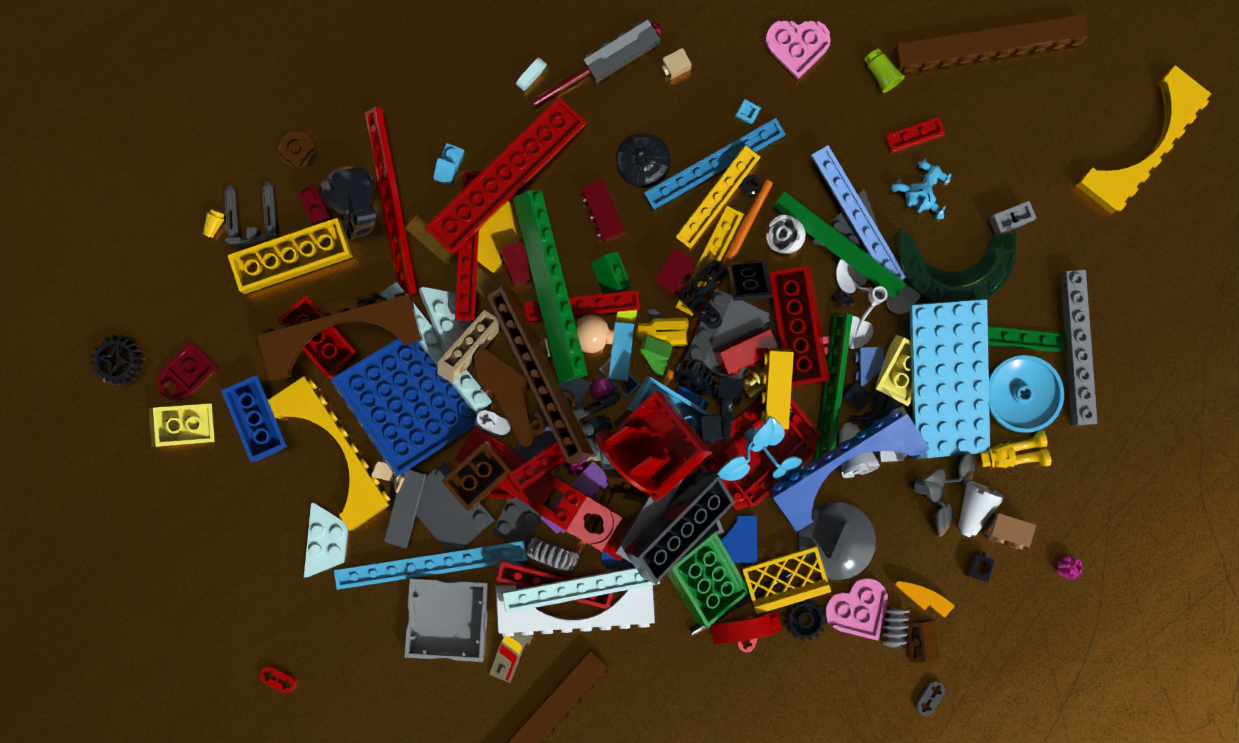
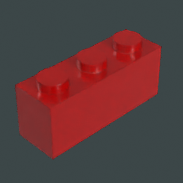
M761 329L715 351L714 355L721 372L732 376L741 372V368L745 366L747 368L757 364L758 360L762 358L764 360V354L768 353V348L778 349L771 329Z

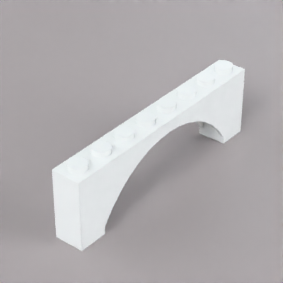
M510 584L495 585L497 630L499 634L502 633V637L514 636L515 632H522V635H533V631H541V634H552L553 630L561 629V633L573 632L572 629L580 628V631H592V627H599L600 630H610L611 626H619V629H628L630 625L638 624V627L642 628L650 627V623H655L653 585L624 590L609 606V609H603L594 615L577 619L554 617L536 608L506 613L502 592L516 590V586Z

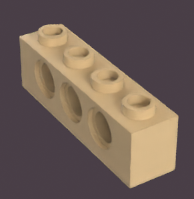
M484 310L438 361L437 374L454 384L475 360L474 355L480 346L485 348L498 334L500 324L498 319Z

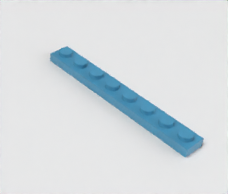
M775 118L644 192V195L653 210L727 169L744 145L753 152H757L784 137L785 132Z

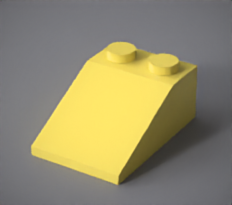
M899 335L895 336L886 353L875 389L907 406L912 401L910 340Z
M212 404L149 408L152 447L215 442Z

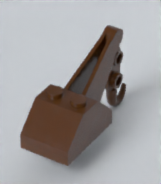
M480 346L474 355L478 383L482 386L480 389L491 398L493 395L496 396L520 445L525 448L531 447L533 437L542 434L549 424L541 407H539L529 421L524 396L530 387L528 380ZM563 391L565 396L570 399L571 407L574 408L576 403L574 395L569 391Z

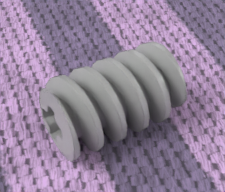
M891 607V609L885 610V613L889 614L890 617L884 618V621L888 622L889 625L883 626L884 629L888 630V633H884L882 636L888 638V640L882 641L881 644L887 647L906 649L901 645L907 643L902 637L907 636L908 633L902 629H906L909 626L903 622L909 620V617L904 615L910 612L909 609Z

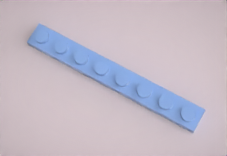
M826 146L812 154L813 161L868 254L902 280L906 278V275L830 147Z

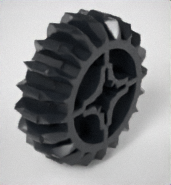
M112 335L111 339L106 336L104 337L105 343L98 341L100 347H94L93 350L96 351V354L90 355L92 358H95V361H91L90 365L96 366L92 369V372H98L96 378H102V383L106 384L109 382L110 386L115 384L122 386L123 382L129 384V378L135 380L134 373H141L137 368L143 367L139 360L144 358L138 355L142 351L140 348H136L138 344L132 342V339L129 337L125 339L124 335L119 337ZM116 346L111 354L105 355L110 348ZM124 347L129 352L130 360L125 357ZM110 358H118L119 360H122L124 362L116 363L110 360ZM104 361L109 364L110 374L105 369ZM124 366H128L124 373L118 375Z

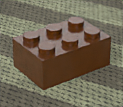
M485 441L445 477L442 483L463 507L469 511L474 509L515 469L490 441Z

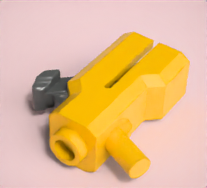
M649 309L648 313L652 316L650 323H639L638 328L635 329V337L641 343L644 336L648 335L663 342H669L673 347L689 346V334H687L689 333V320L687 318H665L656 309Z

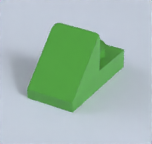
M648 335L644 336L640 350L655 375H663L667 366V359L670 358L672 345Z

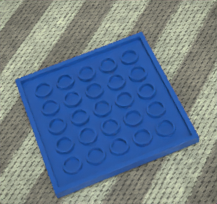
M399 338L330 380L396 478L476 426L475 418L478 415L474 413L454 386L437 374L438 366L418 342L404 346Z

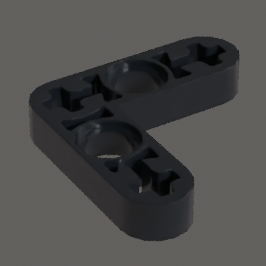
M719 261L710 262L679 292V299L682 304L710 329L720 327L723 321L719 312L703 298L725 275V268ZM701 280L707 281L704 287L697 286ZM700 304H704V310L701 312H697V306ZM710 314L716 320L714 322L710 321L707 315Z

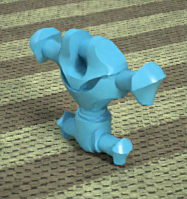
M923 158L918 162L919 168H923L928 172L923 176L922 182L917 184L910 183L908 186L901 183L902 179L898 178L890 187L893 193L898 190L905 192L907 206H915L918 213L931 209L936 213L935 219H943L946 206L941 208L935 203L936 198L932 187L937 183L938 178L944 184L949 183L951 174H945L938 165H931L926 162L927 158Z

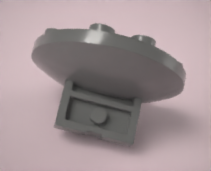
M842 502L826 503L813 509L811 515L813 522L799 530V550L817 545L827 579H848L863 571L870 563L876 547L875 531L868 517L858 508ZM815 552L806 554L804 561L813 564L816 559ZM815 569L813 570V572H815L816 574L822 576V575H821V572H819V571H817V570H815Z

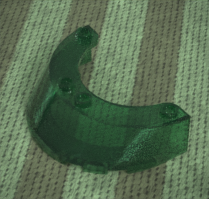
M902 228L895 233L897 251L907 278L922 295L934 302L988 299L1003 287L1012 273L1016 260V230L991 237L983 257L973 266L960 271H946L931 265L921 255L920 248H917L915 238L911 234L904 233Z

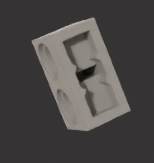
M1030 201L991 216L989 222L995 236L1028 224L1037 218Z

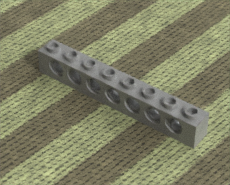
M1086 270L1065 271L1060 274L1064 332L1066 333L1065 345L1071 426L1098 424Z

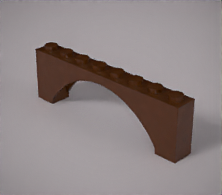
M405 292L395 294V298L387 300V297L375 300L376 303L358 304L356 309H340L334 315L330 313L321 314L319 319L316 320L307 318L300 320L301 324L294 326L293 323L282 325V329L274 331V328L263 330V334L257 336L269 381L274 382L292 377L291 371L294 363L306 344L321 331L340 323L365 322L380 326L397 336L404 346L423 341L411 295H406Z

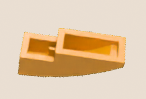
M893 581L895 586L923 610L930 606L940 616L945 618L955 607L946 598L928 588L907 581Z

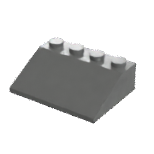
M715 289L709 304L721 315L722 324L716 329H710L701 321L684 360L698 361L706 365L713 374L723 378L743 379L747 369L746 366L741 368V372L732 376L721 372L714 352L764 329L770 314L742 300L733 301L731 295ZM710 314L707 315L710 321L714 322L716 320Z
M444 461L426 477L416 516L446 551L452 552L462 550L491 525L496 518L482 502L469 511L463 507L442 483V480L454 470L447 461Z

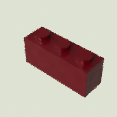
M600 179L582 187L583 193L580 196L584 204L588 203L590 210L587 212L591 222H596L598 228H595L598 238H602L605 243L624 235L625 229L604 180Z

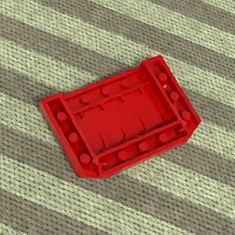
M762 395L731 423L730 440L716 439V443L706 444L712 452L697 465L701 471L707 470L716 474L730 459L736 456H744L746 459V449L744 446L747 442L744 434L749 429L755 428L758 430L763 425L760 421L761 411H764L765 403H762ZM791 398L789 429H784V438L778 444L768 445L766 448L779 464L784 459L792 456L799 457L804 463L814 454L817 438L821 437V433ZM750 449V461L747 463L750 466V470L743 478L735 481L721 479L735 501L732 508L736 511L758 505L771 493L770 489L776 483L781 482L773 477L772 472L777 467L763 449L758 452Z

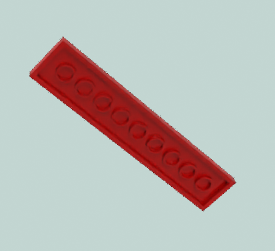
M558 97L425 226V230L453 256L586 125V121Z

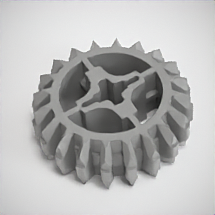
M532 538L527 547L528 557L546 565L572 572L578 564L579 556L576 552L551 542Z

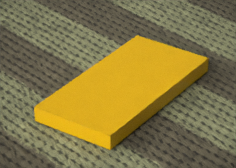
M516 194L479 230L478 262L493 274L503 263L498 249L519 242L523 238L513 198L517 197Z

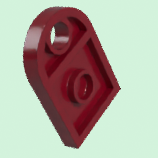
M189 341L160 371L157 378L158 389L164 397L170 400H185L219 367L192 341ZM169 383L175 385V391L172 394L166 391Z

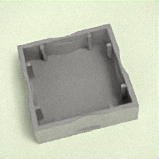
M410 578L408 599L409 623L406 629L405 658H449L457 661L483 662L485 660L490 582Z

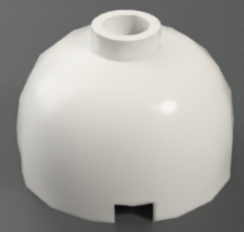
M780 215L770 223V230L766 235L768 245L772 250L791 254L802 247L806 233L803 224L798 219L790 215Z

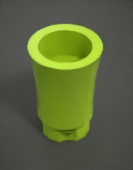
M879 48L872 51L864 59L883 93L894 88L905 77Z

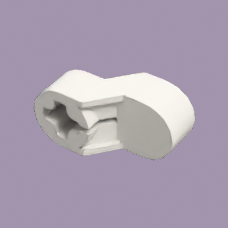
M487 410L479 412L475 418L476 426L493 436L505 437L511 429L507 419Z

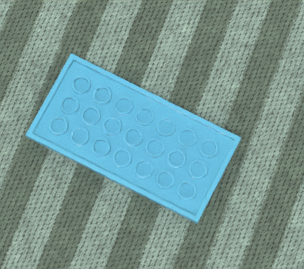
M987 299L910 304L913 423L930 448V450L916 459L965 455L968 453L975 454L988 451V448H990V419L988 405Z

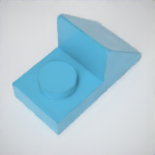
M446 143L441 158L437 159L433 179L452 186L465 150Z

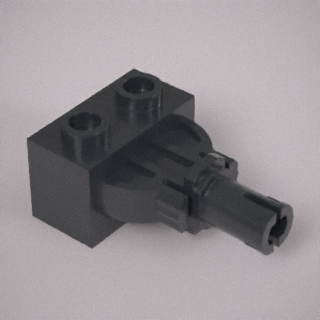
M720 377L718 383H715L713 388V399H716L717 405H721L722 439L720 440L731 439V423L735 420V417H732V406H739L741 402L743 379Z

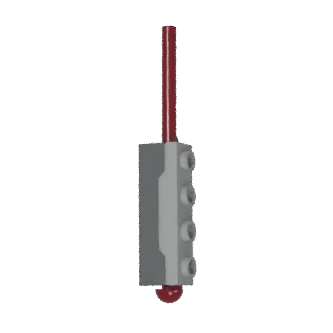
M640 21L629 32L623 31L613 42L607 41L604 43L600 50L589 52L585 56V66L583 69L532 99L534 106H537L589 73L595 83L638 58L660 44L659 35L662 32V26L658 22Z

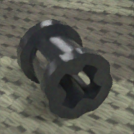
M748 175L742 184L744 192L748 195L756 193L760 187V179L755 175ZM750 181H752L754 185L752 189H750L748 185Z

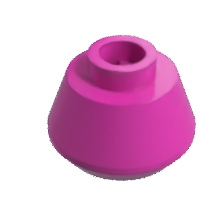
M603 376L593 379V384L590 385L591 397L594 399L615 391V385L608 378H603Z

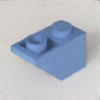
M884 347L858 348V352H855V363H858V371H855V383L858 382L863 387L881 370L884 362Z

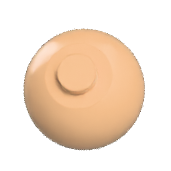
M586 315L576 321L575 325L583 352L596 353L604 349L605 344L612 345L614 329H609L604 319L596 315Z

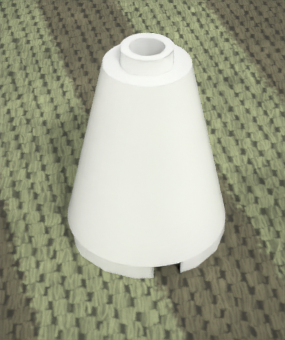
M852 422L841 425V429L838 430L839 445L841 442L851 439L860 431L857 425H853ZM868 452L841 464V474L843 478L855 477L854 474L860 473L864 475L878 469L880 465L874 453Z
M968 481L958 528L961 529L960 533L968 537L977 535L1002 503L1004 496L995 490L992 492L982 484Z

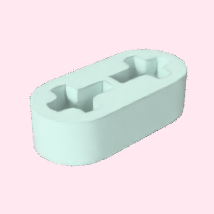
M537 58L521 75L516 85L525 91L543 72L547 64L541 58Z

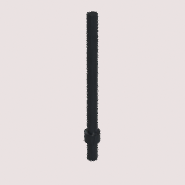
M785 571L778 578L785 581L790 578L791 572ZM773 579L763 585L769 588ZM776 580L773 588L779 585L781 582ZM758 587L754 592L755 598L764 594L767 590ZM750 593L715 622L752 601ZM698 623L689 630L692 635H695L706 627Z

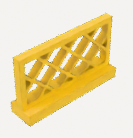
M817 545L742 568L756 615L831 592ZM815 552L816 559L813 564L804 561L806 554ZM793 558L799 561L794 570L785 566L788 559ZM801 563L811 567L806 576L797 572ZM775 564L780 567L775 576L766 572L769 565ZM783 569L792 573L787 582L778 578ZM814 569L821 572L822 579L813 581L809 577ZM757 570L761 572L757 582L749 578V571ZM764 574L773 578L769 588L760 584ZM795 575L804 579L802 584L797 587L790 584ZM776 580L785 584V587L780 592L772 590ZM758 586L767 590L764 597L755 598L754 592Z

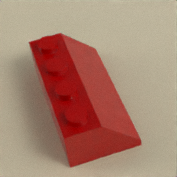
M305 295L277 321L281 326L288 323H293L294 326L301 324L300 320L319 319V315L323 313ZM334 326L321 331L303 348L307 356L329 379L334 378L342 371L357 353Z

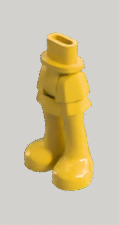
M1039 430L1030 439L1012 443L1008 441L1005 444L1000 443L992 449L988 448V451L980 452L982 467L991 466V468H994L996 466L1007 468L1008 466L1014 467V465L1027 462H1039L1042 466H1050L1051 456L1048 449L1019 455L1015 454V451L1047 447L1046 433L1044 430Z

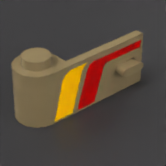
M515 632L514 636L503 637L489 675L511 683L526 643L530 645L533 635H522V632Z

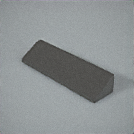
M413 468L404 473V481L394 501L384 539L385 542L407 548L427 474Z

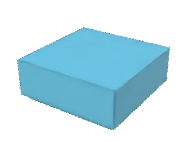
M744 99L735 117L752 125L761 107Z

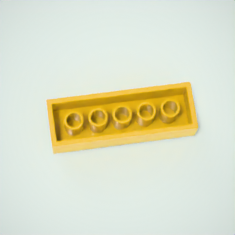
M338 218L228 255L238 289L244 294L353 257L342 222Z

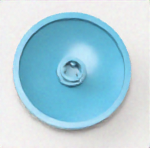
M1028 355L1015 356L1000 363L990 374L989 411L993 418L1003 427L1015 432H1034L1050 425L1059 415L1064 402V387L1057 371L1046 361Z

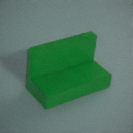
M618 252L606 254L591 262L592 269L603 294L616 293L632 287Z

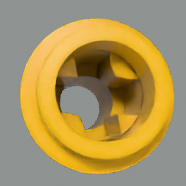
M210 208L209 212L206 213L202 234L213 238L224 222L225 214Z

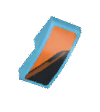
M611 358L599 368L608 379ZM630 373L628 382L610 380L625 397H628L640 385Z

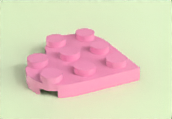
M777 21L768 30L765 43L770 53L798 80L825 54L830 46L831 39L829 30L819 21H805L800 25L793 21Z
M864 578L855 581L849 593L833 594L825 606L827 622L839 631L878 641L888 601L885 588L874 579Z

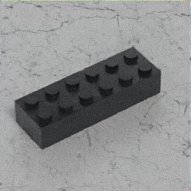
M703 470L624 550L642 578L656 585L735 504L720 476Z

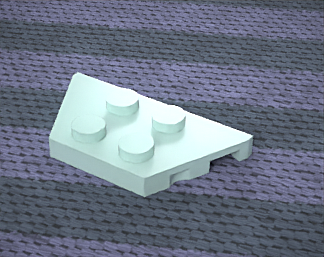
M421 287L418 291L445 354L473 321H455L456 293Z
M311 503L304 577L312 576L346 561L348 528L342 519L316 503Z

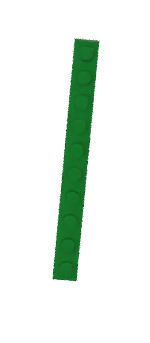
M526 191L513 198L558 382H571L588 375L543 193L542 191Z

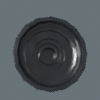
M637 133L629 136L620 144L616 152L615 164L618 174L625 182L634 187L648 188L657 185L666 177L670 169L671 156L667 145L661 138L650 133Z

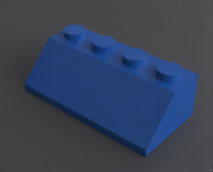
M258 375L221 390L250 462L262 460L287 447Z

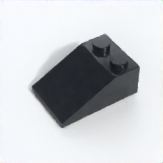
M765 259L727 263V283L733 301L773 297Z

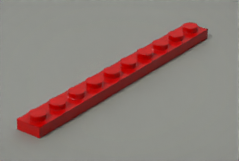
M374 107L365 112V118L396 280L406 294L412 295L417 293L416 282L402 217L395 172L392 165L388 135L386 133L382 107Z

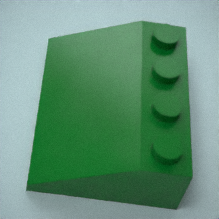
M715 531L704 535L667 573L695 622L706 628L749 593L747 585Z

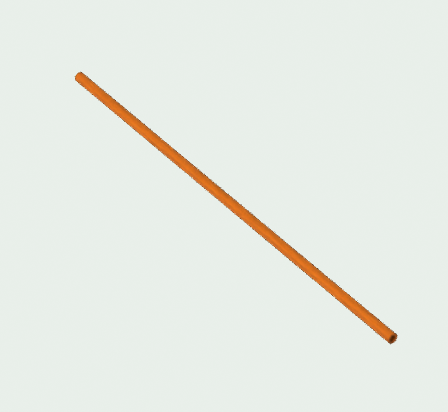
M767 179L762 183L722 261L726 271L724 277L704 296L708 303L714 290H719L727 274V263L734 261L773 185ZM700 304L697 312L703 311L705 305ZM696 316L691 321L689 333H687L689 334V346L701 322ZM689 346L678 347L660 382L661 384L669 387L678 364H681ZM610 486L605 489L599 500V503L606 507L614 492L610 491ZM592 514L585 527L586 531L594 533L601 516ZM579 539L574 549V552L579 556L578 562L588 543ZM563 570L562 574L572 576L574 571L568 572Z

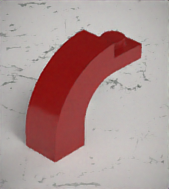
M778 611L746 619L722 621L711 625L714 644L746 641L782 631Z

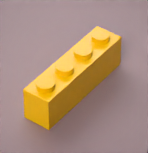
M768 348V353L764 354V365H767V373H763V384H766V390L762 392V403H765L764 411H761L760 421L764 424L768 417L771 416L782 425L783 429H789L794 355L792 349Z

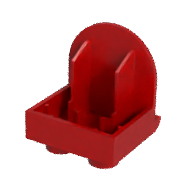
M654 391L614 431L599 430L595 435L596 442L609 463L629 483L648 493L654 502L668 494L712 452L664 393Z

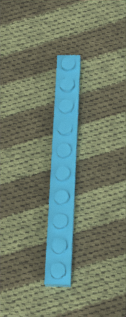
M523 540L334 570L338 590L497 565L499 558L513 562L528 560L526 543Z

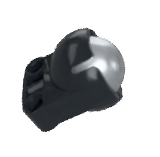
M349 166L333 170L327 179L323 180L319 185V195L323 204L329 210L341 216L345 233L349 240L368 236L376 222V213L370 204L374 196V180L371 173L367 169Z

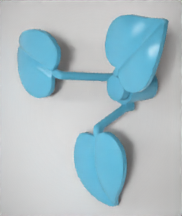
M769 416L758 430L753 428L745 432L744 438L747 442L744 446L746 449V459L744 456H736L725 463L716 474L721 479L728 481L743 478L750 470V466L747 464L750 461V449L754 452L764 450L777 467L772 472L773 477L781 482L789 478L793 472L803 469L804 464L796 456L788 457L779 464L766 447L768 445L778 444L785 435L782 425L776 419Z

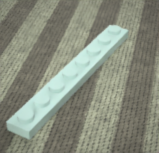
M396 282L381 292V296L383 298L387 297V300L395 298V294L404 291ZM414 304L423 341L418 343L438 366V361L444 355L443 349L434 328ZM467 369L452 384L475 414H478L492 403L491 399L480 389L481 387Z
M633 567L502 592L505 612L509 613L655 584L642 578L636 568Z

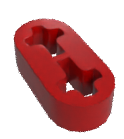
M267 666L260 673V679L264 684L280 692L289 693L296 687L295 677L275 666ZM273 671L272 675L277 677V679L270 678L268 680L265 672ZM281 679L285 681L289 679V684H291V686L284 688L285 684L279 680Z

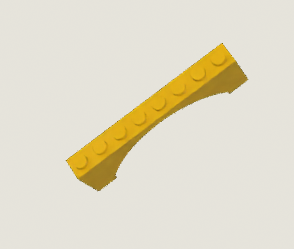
M1176 65L1169 69L1157 84L1161 87L1164 97L1165 121L1161 137L1153 151L1140 163L1128 168L1112 171H1099L1091 168L1076 184L1080 190L1111 214L1116 211L1120 212L1126 206V199L1129 196H1134L1139 189L1137 186L1140 182L1143 183L1150 176L1149 171L1151 168H1156L1162 161L1160 157L1164 152L1167 154L1174 146L1172 142L1175 138L1179 139L1186 131L1184 127L1187 123L1190 125L1197 118L1196 112L1199 109L1202 110L1209 103L1207 99L1211 93Z
M303 376L270 398L268 402L275 418L281 419L286 416L312 421L327 430L339 443L348 463L350 480L347 501L343 512L339 516L348 530L353 531L390 506L389 500L391 498L386 490L381 491L379 488V479L372 477L370 474L368 462L365 458L361 459L358 455V447L354 442L351 443L347 438L349 434L344 426L340 427L337 423V415L333 410L330 411L326 406L328 402L323 394L319 395L316 391L318 386L314 380Z

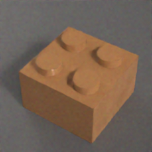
M993 513L986 523L983 534L989 536L988 540L1002 544L1006 541L1007 546L1023 550V547L1030 548L1036 525L1000 513Z

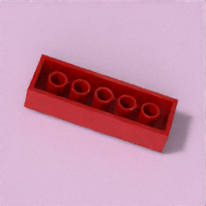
M805 265L769 272L781 348L792 349L794 352L791 387L829 381L811 267Z

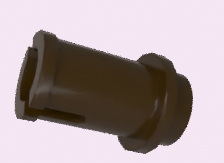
M373 292L371 295L357 297L356 300L359 301L357 305L361 303L374 304L376 303L375 300L382 297L380 293Z

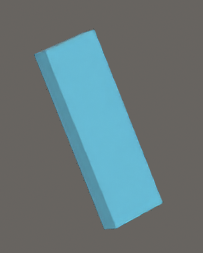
M615 322L609 380L628 382L634 324Z

